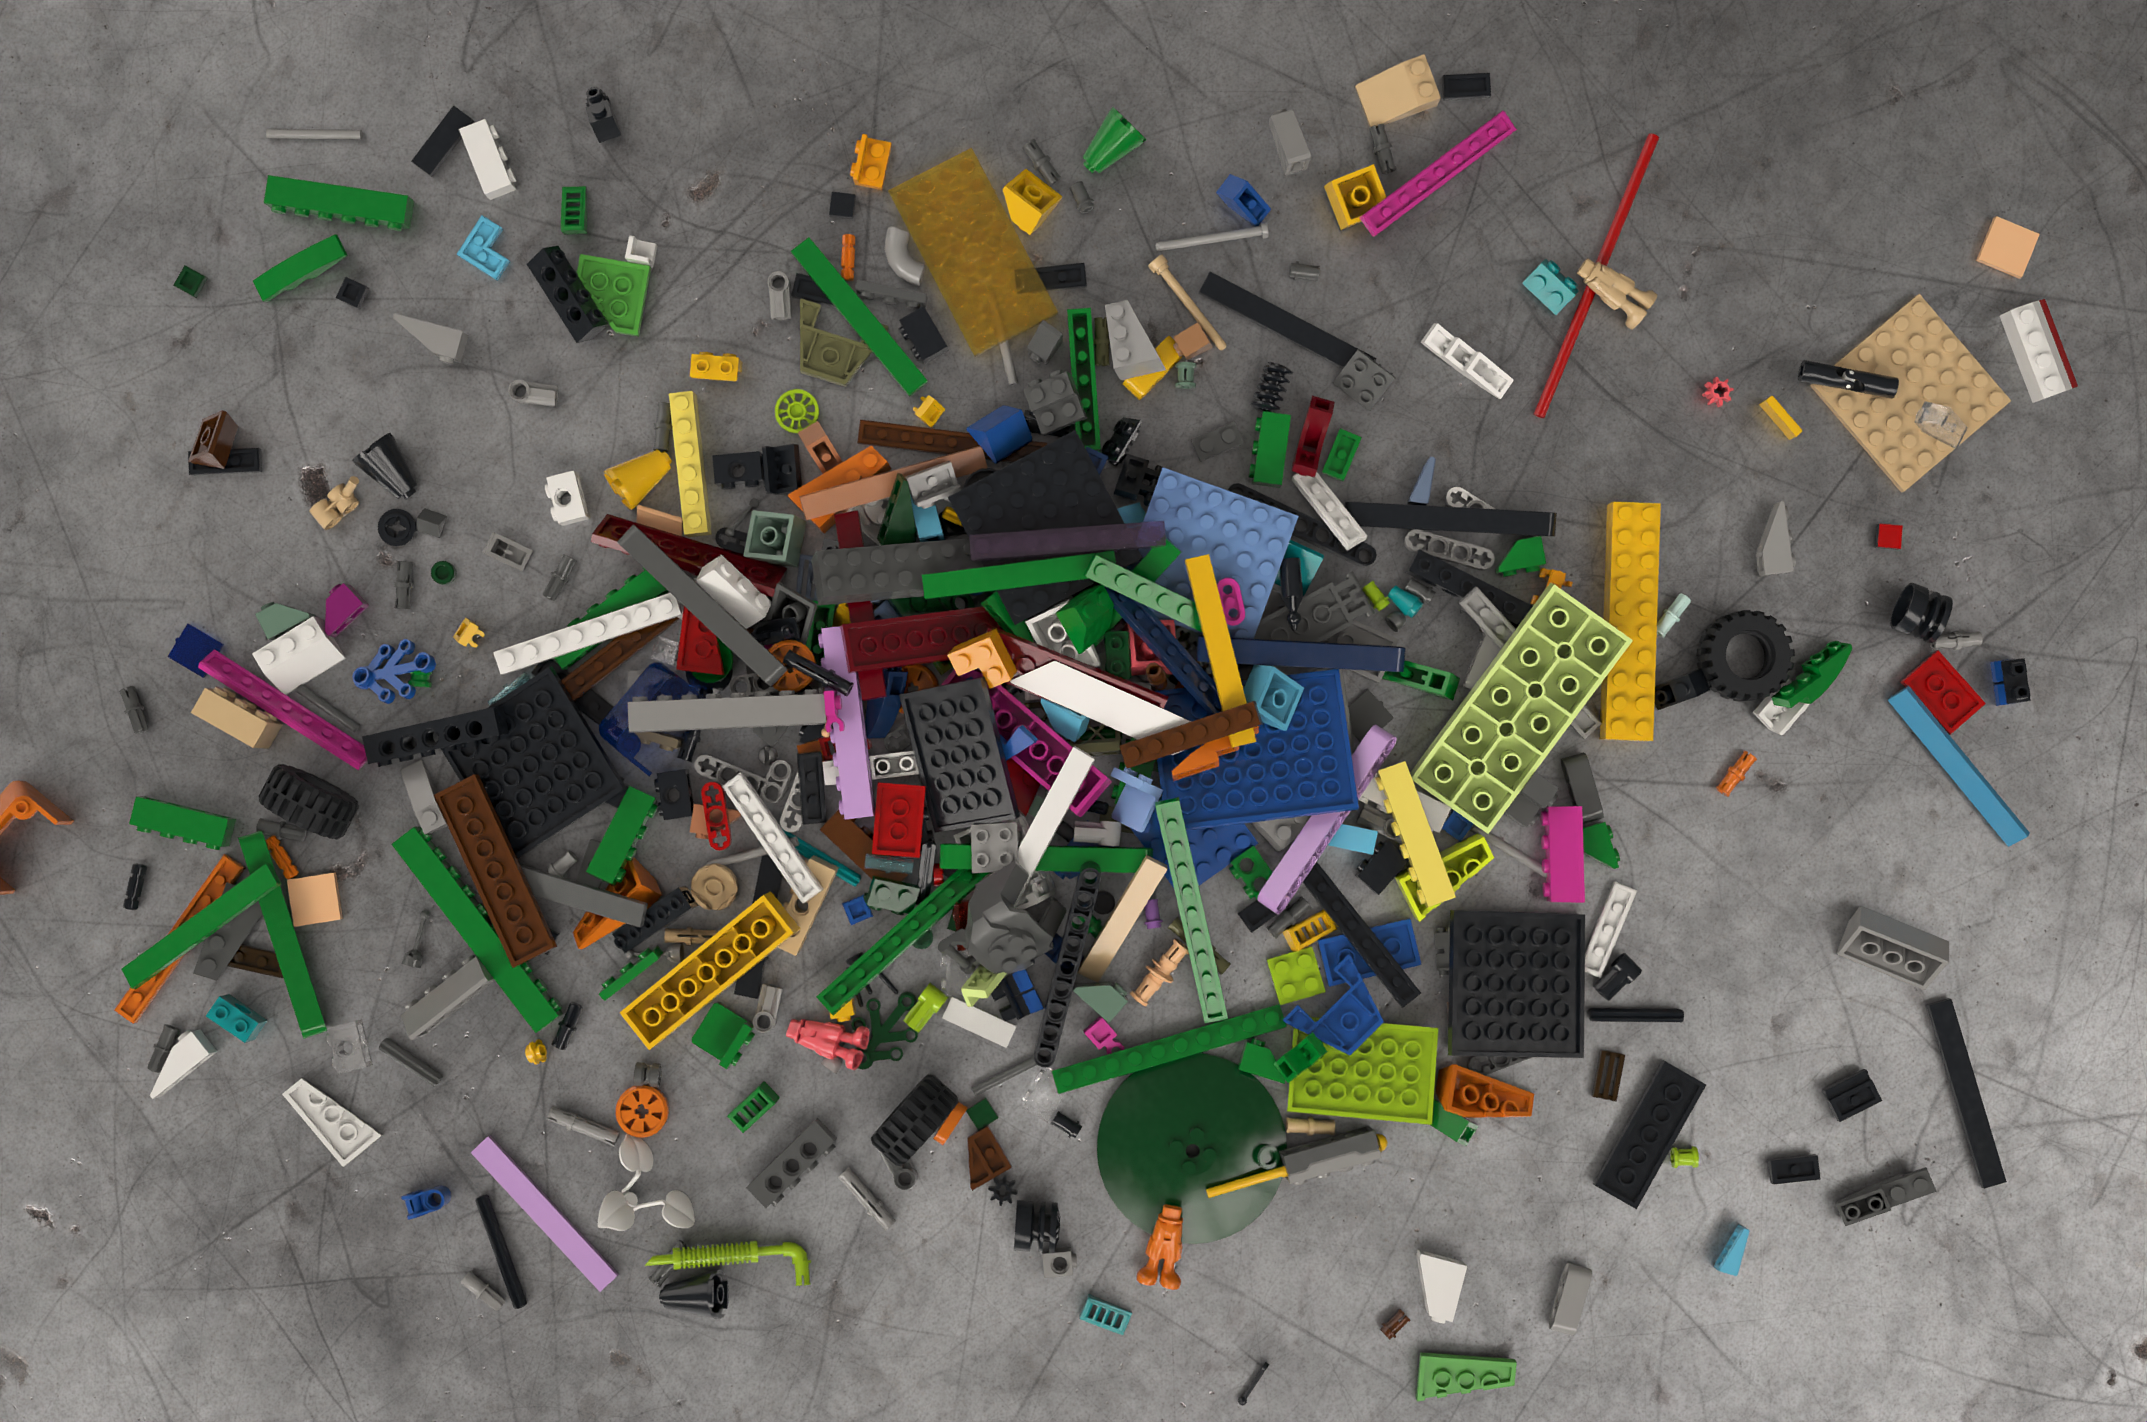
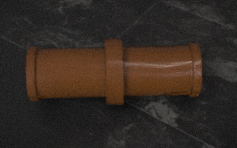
M1150 663L1146 668L1149 683L1157 691L1164 690L1167 687L1165 671L1159 667L1158 663Z

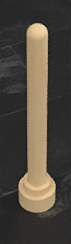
M1164 255L1158 256L1148 265L1150 270L1163 277L1219 350H1224L1226 348L1224 340L1168 270V261Z

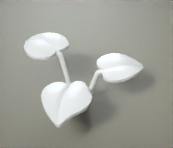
M626 1134L619 1148V1158L627 1170L631 1172L636 1171V1174L628 1185L622 1189V1193L611 1191L605 1196L599 1211L598 1228H609L617 1231L628 1230L634 1224V1211L655 1205H664L662 1216L670 1225L677 1228L692 1227L695 1222L693 1206L687 1195L681 1191L674 1190L666 1195V1201L657 1200L637 1204V1196L633 1192H629V1189L640 1177L641 1171L648 1172L652 1169L654 1160L650 1147L643 1139Z

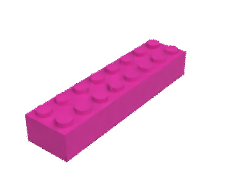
M954 669L941 685L965 681L971 676L974 679L984 676L982 673L974 670L958 676ZM987 684L999 734L1008 741L1016 729L1024 725L1038 739L1036 743L1011 758L1050 791L1073 747L1001 684L991 689ZM1092 765L1069 809L1077 816L1082 817L1112 781Z

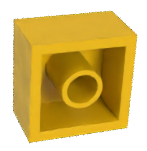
M1374 164L1332 180L1324 186L1341 230L1361 223L1362 221L1359 217L1386 198Z

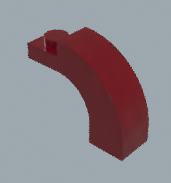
M1312 395L1292 463L1293 472L1315 478L1322 446L1333 414L1334 401Z

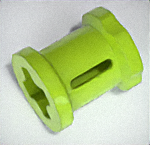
M1692 1146L1691 1149L1671 1147V1166L1673 1168L1678 1166L1698 1168L1699 1154L1697 1147Z

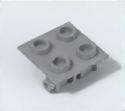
M1018 822L971 825L972 873L997 872L1013 861L1019 864L1018 840H1022V832L1018 831Z

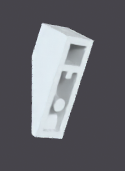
M200 1029L192 1032L187 1030L177 1038L179 1042L172 1047L150 1094L152 1099L164 1095L218 1052Z

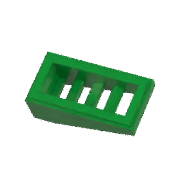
M586 186L562 187L561 232L564 235L587 234ZM580 193V198H568V194ZM568 203H580V206L568 207ZM580 211V215H569V212ZM569 220H579V224H569Z
M763 1081L727 1117L744 1133L775 1105L780 1097ZM753 1098L763 1107L762 1109L752 1100ZM745 1105H747L756 1115L753 1116L745 1107ZM739 1111L749 1120L747 1123L740 1117Z

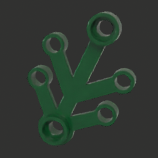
M905 991L900 994L898 1006L882 1026L879 1012L881 1002L877 998L868 1000L866 1008L870 1012L873 1038L869 1041L867 1049L855 1048L867 1056V1060L861 1062L858 1069H868L874 1061L901 1060L904 1054L901 1047L894 1046L890 1050L874 1051L880 1043L904 1040L911 1043L916 1041L918 1032L911 1027L905 1031L889 1032L904 1012L910 1011L917 1003V997L913 992ZM909 997L911 1005L905 1006L903 998ZM871 1001L877 1002L878 1008L876 1010L870 1008L869 1004ZM856 1017L851 1023L854 1031L857 1029L855 1027L856 1020H861L863 1026L866 1027V1020L863 1017ZM908 1031L915 1033L914 1039L907 1038L906 1034ZM895 1049L901 1053L898 1058L892 1056V1051Z

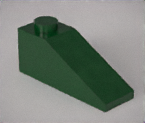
M897 473L877 536V540L881 545L915 543L917 534L909 484L901 473Z

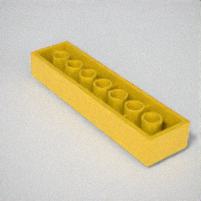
M770 891L761 896L624 1008L620 1014L648 1050H650L801 928Z

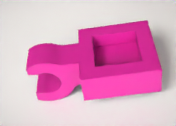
M836 690L824 691L825 715H827L826 731H832L831 725L834 722L839 724L840 731H844L845 723L838 717V710L842 709L841 695H837Z

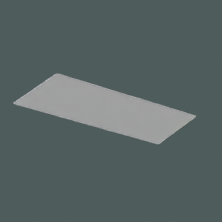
M1053 661L1010 681L1019 687L1135 739H1141L1191 722L1057 661Z

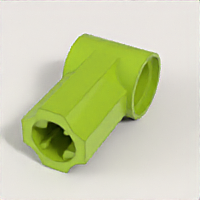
M929 983L903 1021L919 1033L932 1015L938 1012L949 996L932 983Z

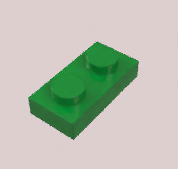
M1340 428L1321 473L1343 482L1362 437Z

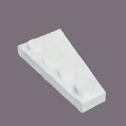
M301 1078L282 1094L343 1167L383 1136L304 1078Z

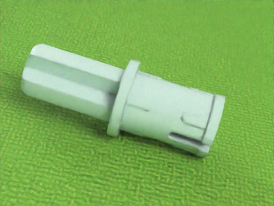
M1682 593L1679 594L1670 607L1663 610L1664 614L1657 622V635L1664 638L1675 622L1680 621L1679 617L1691 603L1688 596Z

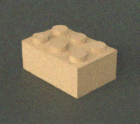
M217 686L214 689L204 688L191 711L192 714L252 748H270L283 725L277 721L276 717L266 711L257 710V705L247 699L241 700L236 698L237 693L224 687L222 689Z

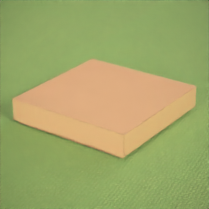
M1996 216L1991 222L1976 261L2020 279L2023 277L2040 234Z
M336 872L287 880L294 927L343 919Z

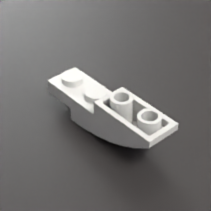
M914 751L869 756L872 780L919 774ZM833 761L822 762L825 785L836 784V777L839 776L838 767L834 766Z

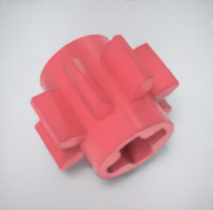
M1715 377L1713 384L1710 382L1704 384L1707 391L1702 396H1706L1709 400L1707 405L1716 403L1717 407H1721L1723 400L1725 402L1731 401V397L1728 395L1734 388H1729L1727 384L1728 379L1719 381V378ZM1714 390L1721 391L1722 394L1719 396L1718 393H1714Z

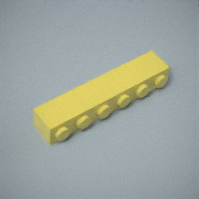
M693 391L669 393L684 535L687 537L712 535L697 395Z
M1406 761L1379 770L1375 782L1378 790H1383L1386 799L1383 800V804L1387 814L1392 813L1394 822L1391 825L1395 836L1400 835L1403 843L1399 845L1404 859H1409L1411 867L1408 868V872L1412 882L1417 881L1420 890H1417L1416 893L1420 904L1425 903L1426 908L1456 898Z

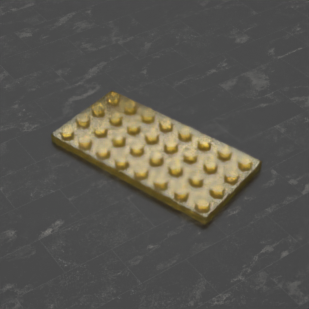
M972 148L888 190L974 357L1039 325L1043 320L1046 321L1058 315L1054 303Z

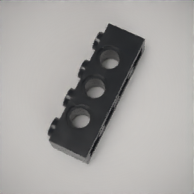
M559 246L542 248L527 263L530 271L576 343L592 340L608 325L603 317V313L596 306L589 291L586 290L577 272L572 268L565 253Z

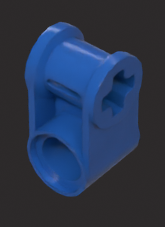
M438 1185L401 1196V1199L405 1201L408 1211L407 1220L441 1209L450 1202L452 1196L449 1188ZM434 1193H438L441 1196V1203H437L434 1200Z

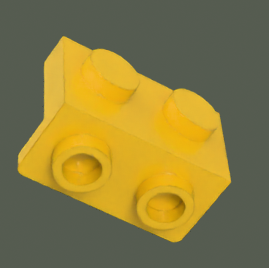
M711 352L691 354L690 377L736 382L738 380V371L742 372L743 362L735 354L724 353L723 356H714Z

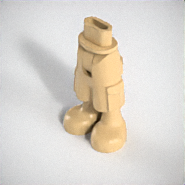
M1589 258L1583 262L1577 271V274L1584 278L1583 282L1587 283L1588 287L1599 295L1604 303L1613 310L1621 308L1627 314L1625 325L1631 330L1643 320L1647 314L1646 310L1654 304L1657 298V294L1653 290L1641 291L1635 288V281L1622 273H1617L1600 262L1594 263ZM1626 295L1637 301V305L1627 300Z

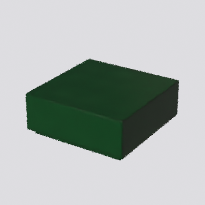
M184 265L173 286L197 298L208 278Z
M986 1097L966 1110L978 1131L999 1118Z

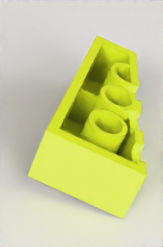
M1479 833L1439 852L1454 892L1467 879L1472 878L1494 859L1485 837ZM1408 868L1399 872L1394 877L1414 918L1419 922L1433 908H1437L1441 904L1439 903L1426 908L1425 903L1420 904L1416 893L1420 889L1417 881L1412 882Z

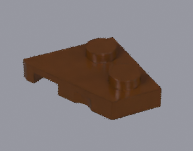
M989 1125L967 1138L970 1188L972 1191L1012 1168L1010 1161Z

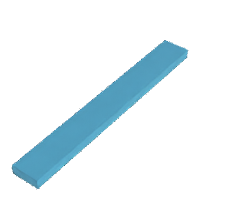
M1907 686L1888 699L1889 703L2009 847L2027 838L2030 832L1914 691Z

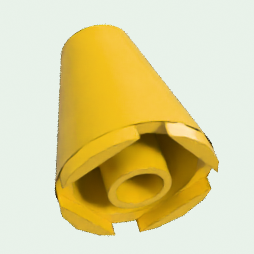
M657 449L607 468L604 471V476L614 493L623 499L621 502L629 510H632L670 471L672 460L665 451L660 452Z

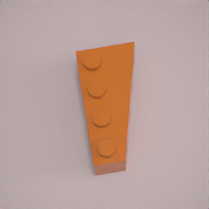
M869 446L787 496L803 512L799 496L888 472L892 468L877 450ZM848 509L810 520L825 534L835 524L834 515L845 513Z

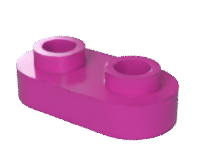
M1226 577L1217 583L1226 623L1234 626L1244 620L1245 608L1238 582L1233 578ZM1226 585H1230L1233 589L1229 594L1223 591ZM1232 608L1238 611L1235 617H1231L1228 613Z

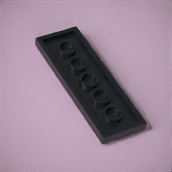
M1662 1060L1593 1185L1637 1209L1705 1089L1706 1084Z

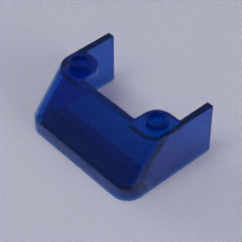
M659 662L652 663L599 725V734L619 753L650 777L653 772L634 758L640 751L641 741L635 733H629L628 702H633L632 697H647L648 701H656L657 696L661 694L672 696V700H681V696L687 695L688 692L697 695L698 699L706 698L664 664Z

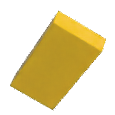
M1774 396L1766 398L1759 404L1789 440L1803 432Z

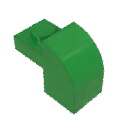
M1312 1032L1297 1046L1279 1058L1274 1065L1287 1083H1289L1318 1062L1328 1051L1325 1049L1322 1041Z

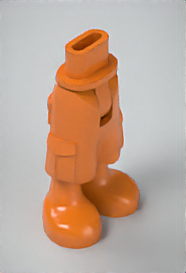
M1165 1204L1163 1205L1162 1213L1158 1214L1153 1234L1150 1236L1146 1248V1254L1149 1257L1148 1263L1137 1272L1136 1280L1139 1283L1147 1286L1156 1284L1159 1260L1163 1258L1164 1264L1159 1278L1161 1286L1171 1290L1180 1288L1181 1279L1175 1272L1174 1263L1181 1259L1183 1249L1181 1241L1183 1223L1181 1207Z

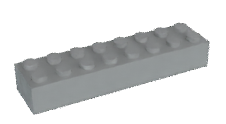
M804 690L803 695H795V691H780L779 696H770V692L754 693L755 697H746V693H731L730 698H722L721 694H707L706 699H697V695H682V700H672V696H657V701H648L647 697H632L633 702H628L629 733L821 725L826 723L824 694H819V690Z

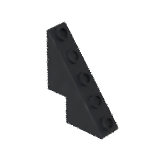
M687 886L678 887L647 909L642 927L625 924L612 934L614 936V943L625 954L699 905Z

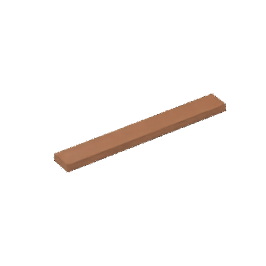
M981 446L799 496L805 519L817 518L890 497L897 473H901L906 477L946 461L952 463L956 478L972 474L979 469L988 468L984 451Z

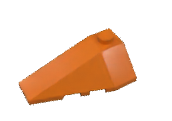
M634 857L632 861H627L624 867L626 874L621 883L617 882L615 887L609 884L605 890L648 903V909L662 894L656 879ZM586 911L573 931L578 949L586 948L625 923Z
M1456 1064L1439 1069L1436 1094L1445 1111L1465 1118L1532 1116L1534 1093Z

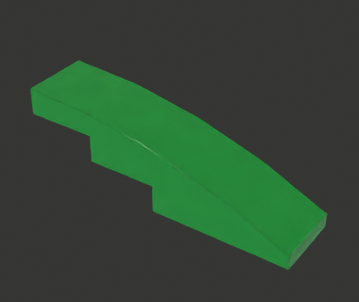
M334 234L272 267L254 279L253 283L262 301L269 302L283 291L293 290L307 279H315L348 255L338 235Z

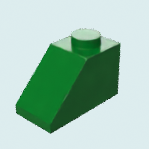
M1252 1038L1251 1041L1245 1040L1238 1069L1285 1084L1286 1080L1275 1067L1274 1063L1276 1060L1269 1047L1265 1046L1266 1042L1256 1038Z

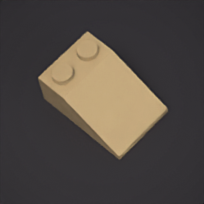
M1425 54L1404 61L1355 85L1370 128L1374 125L1378 128L1377 124L1386 125L1436 107L1441 99Z

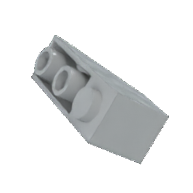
M1784 501L1773 505L1756 552L1759 577L1787 574L1793 572V567L1796 565L1795 555L1791 553L1790 547L1793 540L1791 530H1788L1787 525L1789 510L1785 506Z

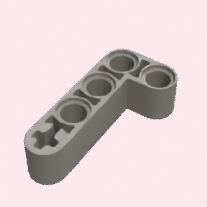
M712 755L699 756L694 765L697 773L721 784L728 782L723 777V772L727 768L733 769L734 777L743 772L746 778H755L757 784L754 789L762 801L767 803H777L783 799L794 772L791 763L785 760L773 762L766 778ZM710 760V765L719 768L717 771L712 769L704 771L705 767L702 765V762ZM780 764L786 765L788 770L786 776L782 778L776 774V768ZM770 786H775L778 789V796L775 799H770L767 796V789Z

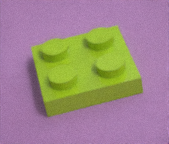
M1312 946L1303 948L1300 951H1292L1266 959L1280 1005L1326 992Z

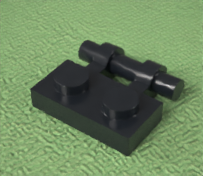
M1127 454L1114 495L1134 501L1137 500L1138 495H1143L1145 498L1143 503L1149 507L1163 467L1157 465L1155 469L1148 468L1149 460ZM1144 479L1149 480V481H1150V484H1149V485L1143 484V480H1144Z

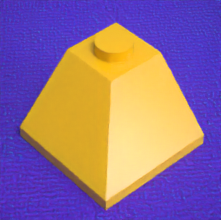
M1026 168L1003 188L1011 221L1029 235L1043 224L1063 197Z

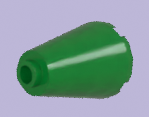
M1112 107L1083 155L1085 162L1083 165L1091 173L1095 171L1101 173L1141 146L1147 139L1120 112Z

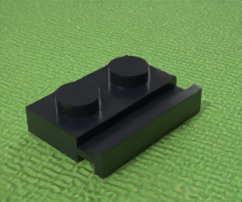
M1862 1069L1822 1089L1836 1120L1839 1122L1882 1101L1866 1069Z

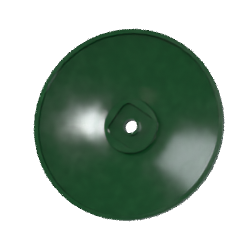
M1202 1052L1131 1073L1118 1086L1109 1099L1102 1114L1097 1135V1158L1100 1175L1110 1198L1127 1219L1145 1232L1153 1234L1158 1214L1162 1213L1163 1205L1167 1204L1182 1208V1244H1200L1221 1240L1251 1224L1262 1214L1275 1196L1282 1177L1208 1198L1206 1193L1208 1188L1282 1167L1281 1159L1272 1169H1264L1257 1165L1255 1152L1259 1146L1269 1144L1276 1147L1278 1151L1287 1149L1284 1123L1274 1099L1253 1074L1239 1070L1237 1063L1224 1057ZM1190 1144H1195L1200 1149L1195 1157H1190L1186 1154V1148Z

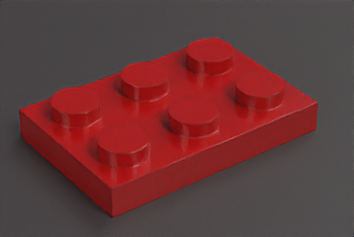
M1939 650L1934 651L1900 681L1905 688L1909 686L1949 735L1986 704Z
M878 782L872 854L920 858L926 786Z

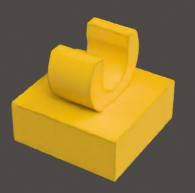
M929 395L927 397L922 396L920 399L923 403L919 408L914 406L913 411L920 420L932 428L945 411V408Z
M465 617L453 638L465 647L469 644L476 648L478 644L472 641V637L475 634L484 637L485 634L478 629V626L473 621Z

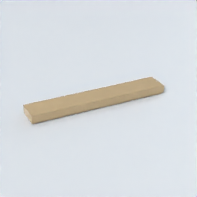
M1147 855L1145 856L1080 963L1077 973L1093 981H1100L1168 869L1166 864Z

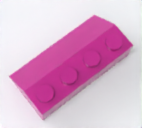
M1547 806L1541 812V825L1545 826V835L1541 837L1542 849H1545V859H1542V871L1547 873L1546 883H1543L1542 887L1543 896L1547 897L1549 902L1585 903L1582 806Z

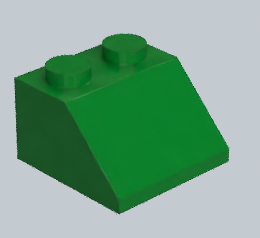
M1102 584L1082 590L1056 612L1078 654H1082L1101 638L1105 632L1110 630L1114 603Z

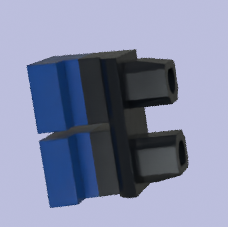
M2025 658L1990 662L1993 683L2004 682V684L1993 685L1996 706L2031 701Z
M1026 969L1005 976L991 993L994 1001L1006 996L1010 1003L999 1009L1004 1021L1014 1018L1019 1020L1044 1009V1005L1036 988H1033L1034 984Z

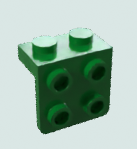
M714 1003L692 1037V1043L720 1060L719 1065L728 1069L731 1065H737L743 1055L740 1053L744 1044L748 1046L754 1038L755 1033L752 1032L754 1026L751 1022L722 1004Z

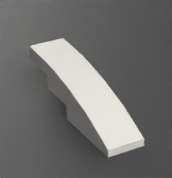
M1438 323L1432 325L1421 341L1424 346L1498 399L1502 398L1514 381L1481 352L1474 351L1459 337H1454Z

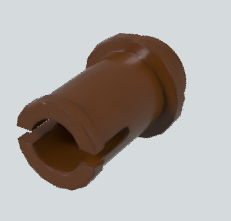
M1401 1309L1386 1324L1382 1323L1383 1327L1380 1328L1389 1340L1392 1337L1396 1338V1334L1411 1321L1405 1316L1398 1322L1405 1314Z

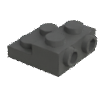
M1054 371L1049 374V379L1045 381L1041 379L1033 380L1028 383L1029 387L1024 389L1030 410L1035 414L1043 436L1087 418L1072 374L1067 371Z

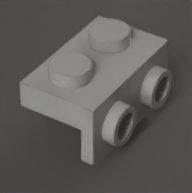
M950 461L905 477L909 484L913 503L923 509L934 506L935 501L940 499L949 500V496L962 490V487L957 482Z

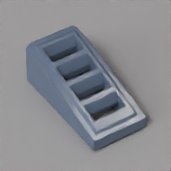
M1430 457L1425 462L1407 504L1426 506L1429 503L1436 461L1435 457Z

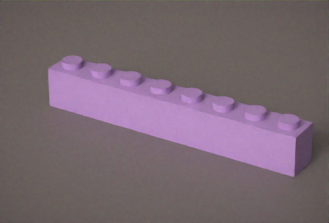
M840 626L821 628L822 634L818 635L819 646L824 648L825 658H821L822 667L827 670L832 669L836 672V675L854 683L847 697L837 691V695H841L842 709L838 710V717L844 721L845 730L840 731L839 724L834 722V729L830 732L831 742L836 745V753H833L834 766L839 769V776L836 777V787L842 794V800H839V811L841 815L844 814V819L875 816V802L858 672L848 673ZM824 687L825 691H834V689L830 687Z

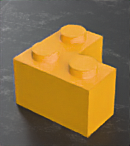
M997 629L954 646L948 654L958 676L980 668L990 689L1010 681L1017 672Z

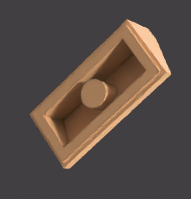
M642 505L637 506V523L679 536L683 535L684 529L681 517Z

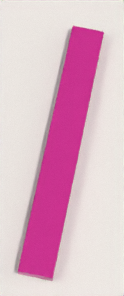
M1501 111L1359 218L1372 237L1376 236L1517 129L1505 111Z
M215 649L199 662V669L358 771L367 762L363 744Z

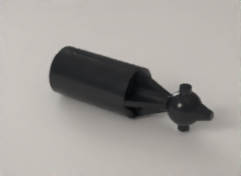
M1285 558L1282 560L1279 568L1281 596L1290 611L1287 616V622L1291 625L1293 631H1296L1298 624L1301 622V616L1297 610L1303 598L1300 558Z

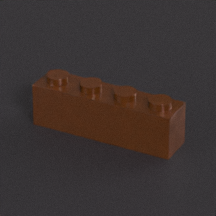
M838 810L821 827L820 831L871 879L873 876L902 882L910 874L907 871L908 865L900 858L895 860L890 855L872 854V837L874 833L865 825L861 828L855 822L857 818L844 819V814L841 815Z

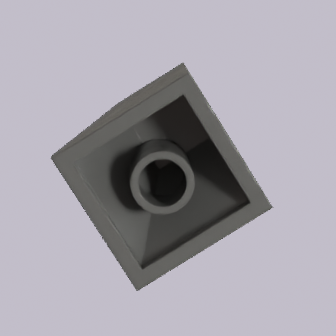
M779 582L775 589L767 620L796 617L801 638L798 642L806 645L818 604Z

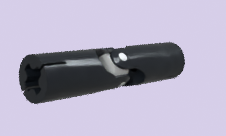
M1807 360L1802 361L1798 371V381L1891 399L1895 397L1899 385L1897 377Z

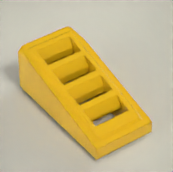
M1321 910L1297 922L1294 926L1291 925L1283 932V935L1291 951L1295 952L1332 933L1337 928L1327 913ZM1320 917L1322 918V920H1323V922H1324V924H1325V926H1326V928H1327V929H1325V930H1323V928H1322V926H1321V924H1320V922H1319V920H1318V918H1320ZM1311 922H1313L1318 932L1317 934L1314 933L1310 925ZM1302 927L1305 928L1309 938L1306 939L1301 929Z

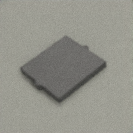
M1369 689L1348 706L1352 733L1360 743L1371 727L1378 725L1383 728L1394 718L1383 706V701H1379Z

